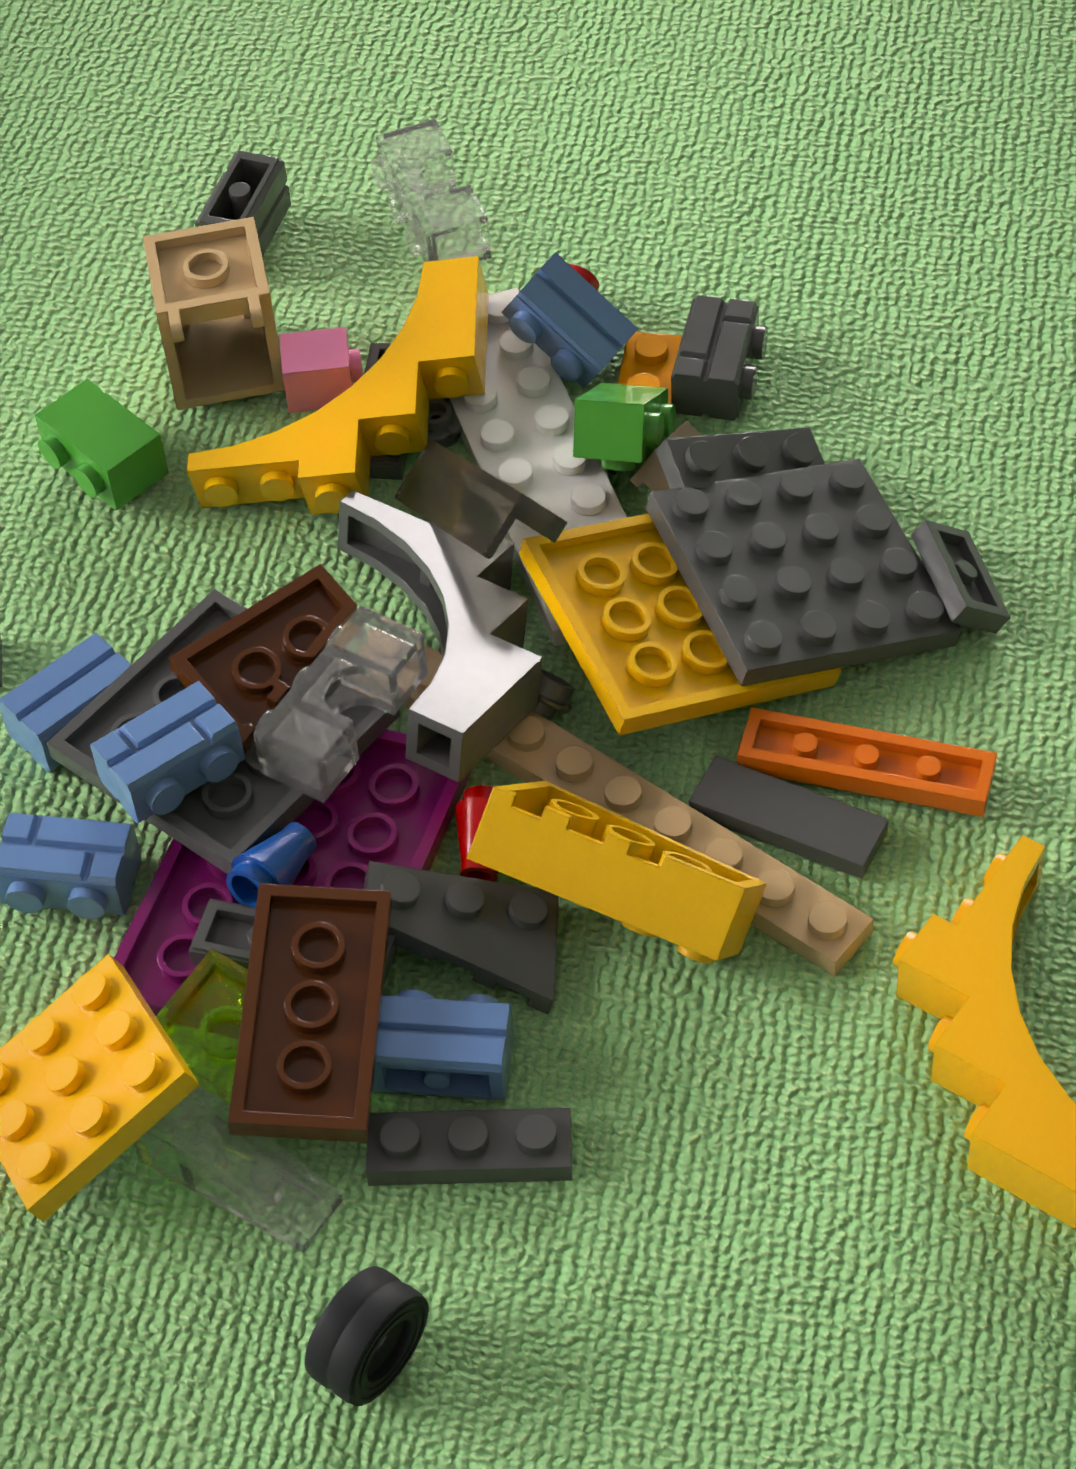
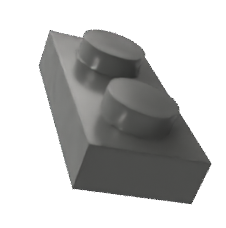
M924 520L912 533L911 537L922 558L921 562L930 575L951 622L959 624L961 627H972L996 634L1011 617L970 533L958 528Z

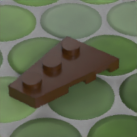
M319 564L170 656L171 671L186 688L200 681L215 698L216 703L220 704L228 712L239 728L245 755L357 619V604L327 570Z

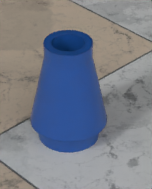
M291 822L280 832L235 857L232 861L231 871L227 874L226 878L227 886L233 897L241 905L256 907L259 883L292 885L306 860L317 848V843L312 833L303 825Z

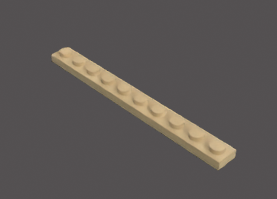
M387 620L382 621L345 656L349 671L397 699L398 703L407 709L412 706L430 685L442 661L441 653ZM532 711L485 756V758L525 783L548 781L767 883L751 925L833 976L842 969L873 933V918L535 711Z

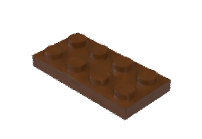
M259 883L228 1117L230 1135L368 1143L392 909L391 891Z

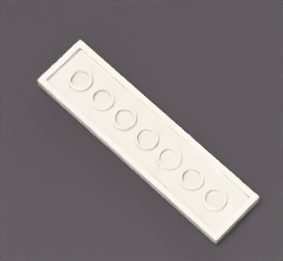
M516 287L489 295L485 394L444 399L452 403L462 427L460 435L506 539L515 543L514 558L553 646H558L568 642L519 556L523 538L627 518L604 468L601 467L600 460L573 457L575 408L560 376L551 365V358L535 343L529 344L520 340L512 332L509 326V319L501 313L519 293Z

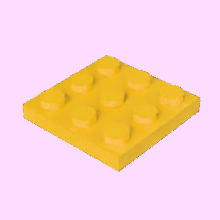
M110 954L106 955L92 969L83 974L75 984L42 1013L33 1018L0 1049V1162L27 1211L43 1223L200 1085L124 966Z

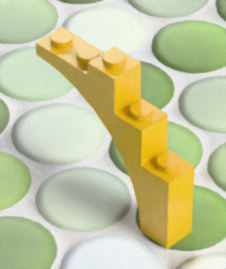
M479 256L424 262L418 295L401 331L383 356L354 385L322 408L276 432L234 446L188 454L186 472L201 508L228 507L238 504L268 501L280 502L289 499L305 498L311 515L338 514L340 500L353 490L368 496L371 456L427 451L430 399L485 394L489 294Z
M1022 835L1008 855L1003 853L996 855L984 876V888L975 900L969 897L964 899L956 910L951 922L933 913L918 934L910 931L903 938L893 959V966L898 968L896 996L940 1019L928 1043V1050L933 1052L931 1081L978 1106L964 1132V1138L970 1141L967 1169L1076 1229V1103L1065 1092L1036 1049L1020 1013L1011 969L1012 946L1019 921L1040 885L1045 852L1044 845Z

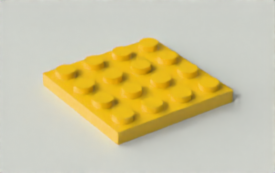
M649 513L523 538L519 556L619 736L836 685L841 668L741 686Z

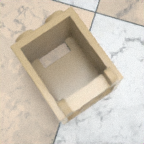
M254 217L142 236L157 321L177 410L284 391L279 342Z

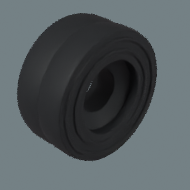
M371 1266L360 1271L337 1292L316 1323L305 1352L304 1365L307 1373L319 1384L331 1389L335 1395L349 1404L363 1406L370 1403L390 1386L414 1353L428 1319L429 1305L426 1298L419 1291L403 1283L386 1269Z

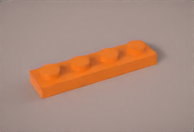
M751 707L737 753V764L776 778L980 817L985 815L997 760V753L754 707Z

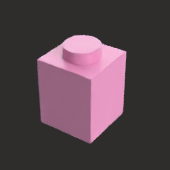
M346 327L279 334L282 377L289 413L319 410L349 389L353 383H356L363 376L360 348L349 350Z

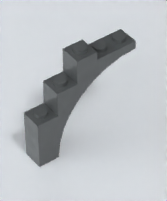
M353 490L340 500L338 549L372 566L400 587L426 616L440 644L442 661L430 685L409 708L405 758L459 783L538 706L543 657L523 649L528 598L510 591L515 543L465 521L453 532H450Z

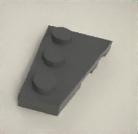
M373 861L369 862L365 875L364 889L391 891L392 909L389 934L396 936L397 946L429 961L443 958L473 972V981L493 990L498 983L528 997V1006L543 1013H549L554 1002L559 896L542 889Z

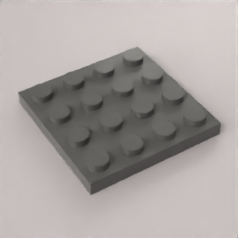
M860 459L716 481L709 487L701 489H682L679 487L650 493L646 510L741 686L953 647L962 632L959 624L951 622L930 575Z
M214 589L47 742L51 758L116 800L98 776L90 744L184 690L186 687L171 671L169 657L247 608ZM325 657L245 753V760L238 763L236 769L229 777L220 782H206L185 795L180 805L173 811L164 815L153 814L145 820L228 874L231 871L232 861L235 857L280 832L287 824L293 822L400 716L398 700L328 657Z

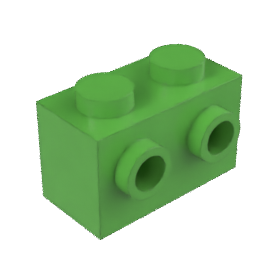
M88 378L35 414L41 439L38 441V447L45 460L55 469L64 468L75 477L77 483L87 495L92 498L99 496L116 511L169 474L160 434Z
M600 383L576 398L573 457L602 460L601 467L609 470L626 471L636 469V463H642L647 460L653 451L675 430L676 408L674 404H668V388Z

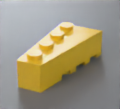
M548 781L493 786L466 858L567 899L579 906L621 921L624 927L633 932L648 937H660L677 944V951L704 964H713L714 960L718 961L740 954L767 883Z

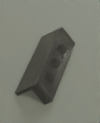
M429 439L395 494V499L487 559L494 555L515 520L520 521L554 543L568 523L523 493L432 439Z

